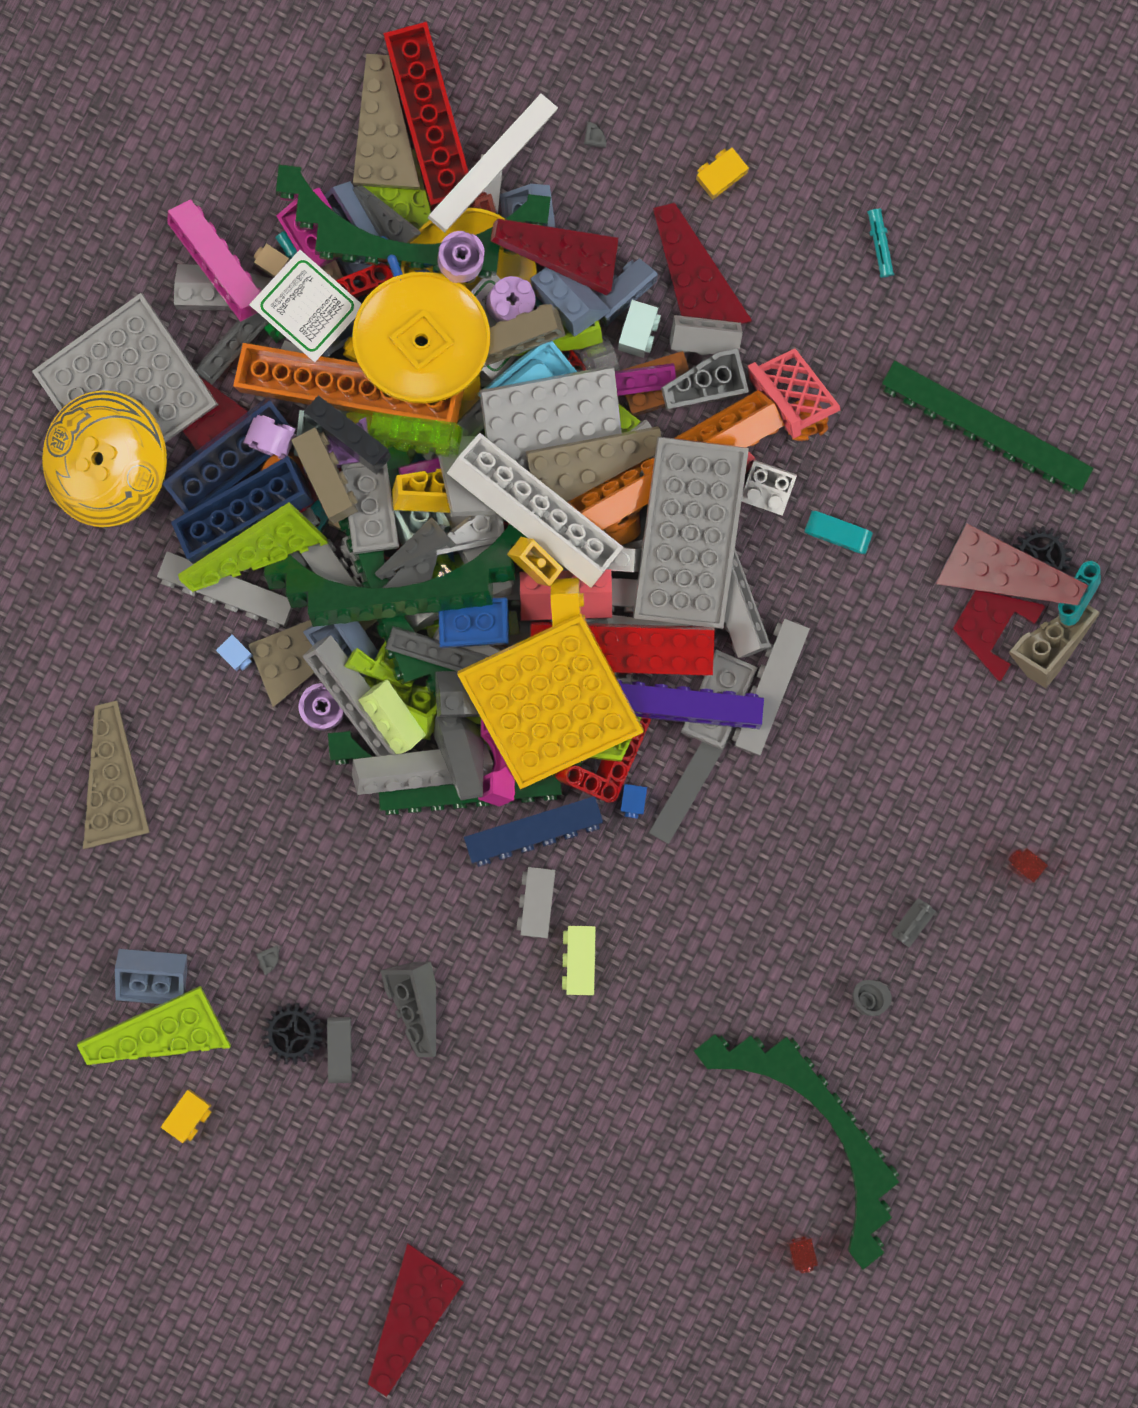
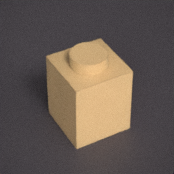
M267 243L264 248L260 247L254 255L256 267L273 278L290 261L288 257Z

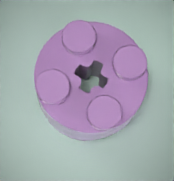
M455 231L448 234L443 239L438 252V266L441 273L453 283L468 282L480 273L484 261V247L480 239L465 231ZM457 254H460L461 257L465 256V259L457 258Z
M513 276L499 280L486 298L487 313L496 323L516 318L520 313H529L535 305V294L531 284L527 280ZM508 298L514 301L513 305H511L510 301H507Z
M257 415L256 418H253L243 443L267 455L272 456L274 454L279 456L278 459L287 457L293 444L291 440L296 436L294 434L296 429L285 424L275 425L274 419L264 415Z
M322 683L308 687L300 698L298 706L300 716L307 725L315 730H330L336 727L344 718V711ZM319 702L328 704L325 708L326 711L323 713L320 710H316L319 707Z

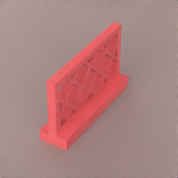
M796 349L790 350L759 366L756 362L747 366L749 381L756 390L761 391L774 402L784 427L793 439L801 435V429L840 411V405ZM792 358H795L797 361L796 366L785 365V362ZM769 369L778 370L776 376L768 375L765 371ZM782 370L793 372L792 378L781 377ZM797 374H807V381L796 379ZM778 382L789 384L788 389H778ZM793 385L805 386L803 392L791 391ZM808 388H817L820 391L818 395L808 394ZM789 397L800 398L799 404L788 403ZM804 400L816 401L814 407L803 406ZM820 402L830 403L831 405L827 409L818 408ZM800 411L811 413V416L801 420L799 414Z

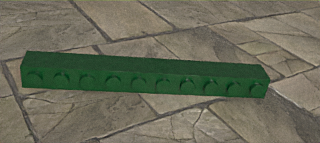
M895 360L880 388L884 389L883 393L887 396L901 398L904 400L902 402L904 405L912 409L917 407L923 410L922 414L930 419L938 418L943 421L942 425L950 430H955L956 428L962 431V436L971 441L976 439L982 442V446L991 452L997 450L1003 454L1002 457L1007 461L1021 463L1024 470L1033 474L1037 472L1043 475L1042 479L1050 484L1058 483L1063 486L1062 490L1068 494H1079L1094 469Z

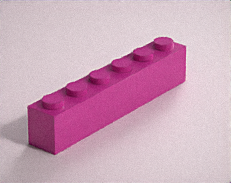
M190 199L168 210V225L240 322L258 313L249 304L262 291L261 288H257L254 285L250 273L243 270L238 257L235 254H231L226 241L223 238H219L214 225L211 222H207L204 218L202 209L196 206Z

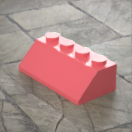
M606 569L592 588L579 579L580 593H584V607H581V613L585 615V619L612 618L611 569ZM569 570L561 571L556 579L578 577ZM520 572L521 621L552 620L551 586L537 584L526 572Z

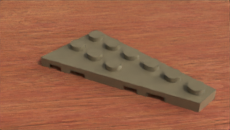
M366 54L353 184L356 186L421 190L389 55Z
M657 426L525 451L528 471L568 502L655 455L657 437H661L660 428Z
M378 619L358 622L360 623L364 631H366L372 625H374L378 621ZM310 620L248 644L273 708L315 674L302 657L312 647L303 633L304 630L312 626Z
M118 701L97 705L94 710L83 849L150 833Z

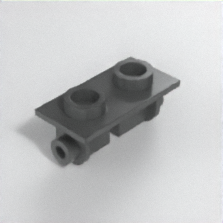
M917 898L891 935L910 948L936 911L929 904Z

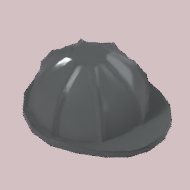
M874 980L859 982L852 993L854 1007L861 1015L879 1016L889 1008L892 1002V996L887 986L882 982Z

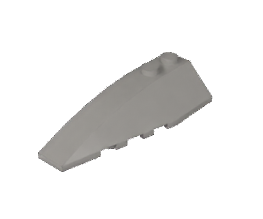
M177 265L174 284V306L177 310L232 311L199 265ZM250 273L254 285L257 288H261V290L272 280L268 277Z

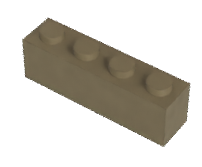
M544 304L534 311L520 313L516 318L500 321L495 326L490 327V347L484 367L565 336L559 311L552 304Z
M315 427L292 439L291 441L328 519L335 524L358 512L355 506L358 503L353 491L349 492L346 484L349 482L344 472H339L336 466L339 464L335 453L333 451L330 452L327 447L330 442L324 432L320 433Z

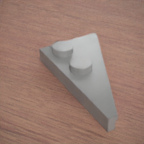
M497 513L496 515L469 516L447 533L456 545L452 548L445 546L438 549L437 555L493 544L504 532L503 518Z

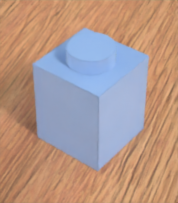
M233 635L216 650L236 671L239 669L243 671L252 662L250 658L253 655Z

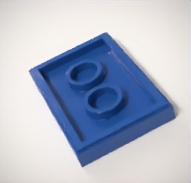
M506 597L493 598V605L439 611L440 648L509 644L508 599Z

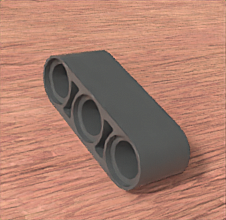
M328 1017V1083H352L351 1017Z

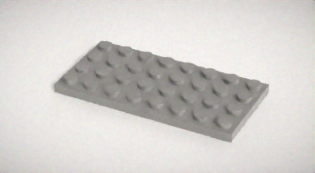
M657 437L633 610L634 619L723 629L749 448Z

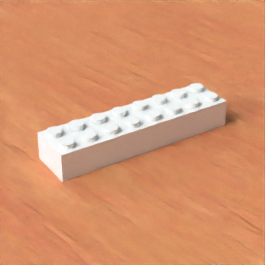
M481 433L458 456L447 472L448 475L527 538L534 539L551 557L590 588H592L624 548Z

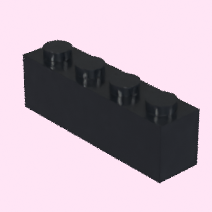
M319 395L304 411L308 423L316 427L321 433L324 432L330 440L376 475L390 460L391 456L388 448Z

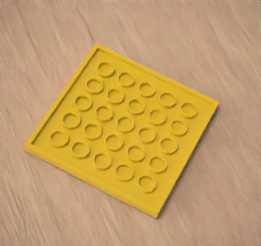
M582 613L465 667L457 673L520 789L644 733L641 723Z

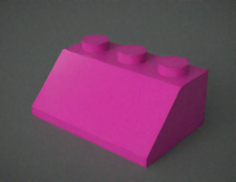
M314 189L313 191L332 209L321 189ZM296 198L276 216L297 252L301 250L322 268L337 259V257H333V260L320 259L319 255H315L318 228L308 231L300 229V226H296L295 220L298 203Z

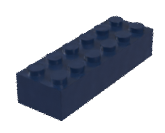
M266 397L165 475L164 487L185 514L225 492L271 457L243 443L252 420L257 415H264L274 419L275 425L285 424L290 426L269 398Z
M287 456L171 521L187 560L195 564L288 502L300 511L315 501L298 464Z
M593 796L465 836L464 840L471 863H477V866L481 867L491 864L490 859L499 857L500 860L513 857L512 852L521 850L522 854L535 850L534 845L540 843L543 844V847L555 844L556 838L564 836L565 840L577 837V832L585 829L587 833L600 829L599 825L603 824L596 798Z

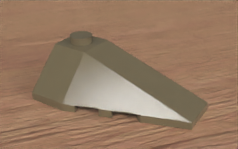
M1087 605L1079 621L1074 625H1064L1060 621L1059 616L1048 623L1044 622L1037 630L1023 635L1009 651V654L1028 678L1047 688L1061 671L1100 612ZM1069 609L1066 610L1064 613L1071 614L1074 611Z

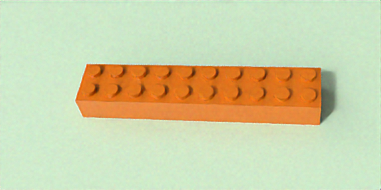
M247 343L242 345L233 387L240 393L308 405L319 395L337 410L455 431L464 394L463 390L451 398L434 403L405 402L395 399L375 387L364 375L357 362L322 356L314 362L305 353Z
M757 390L673 439L748 447L756 445L760 439L767 435L775 434L779 428L784 426V423L774 402ZM648 458L567 503L601 530L610 525L620 523L622 518L639 512L643 506L648 504L655 458ZM641 471L644 473L642 477L639 475Z

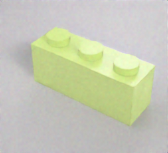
M388 680L374 685L358 700L396 754L411 750L426 736Z
M568 926V931L563 930V944H568V952L563 953V967H567V976H562V990H567V995H594L595 926Z

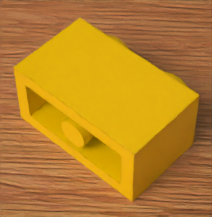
M730 148L728 151L723 149L715 156L716 160L710 165L707 162L697 170L696 180L712 200L748 173L749 167L733 148Z
M520 537L507 554L537 584L551 586L564 569L534 539Z
M188 1089L161 1128L181 1143H185L186 1140L191 1142L198 1132L195 1129L200 1121L204 1123L212 1113L209 1110L212 1105Z

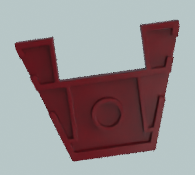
M975 590L952 630L978 657L998 682H1001L1011 664L991 653V650L1013 613L1035 624L1045 606L1039 603Z

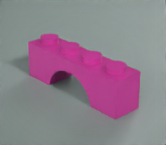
M481 719L480 736L489 744L492 750L494 766L491 773L483 776V796L478 797V800L500 807L514 800L515 779Z

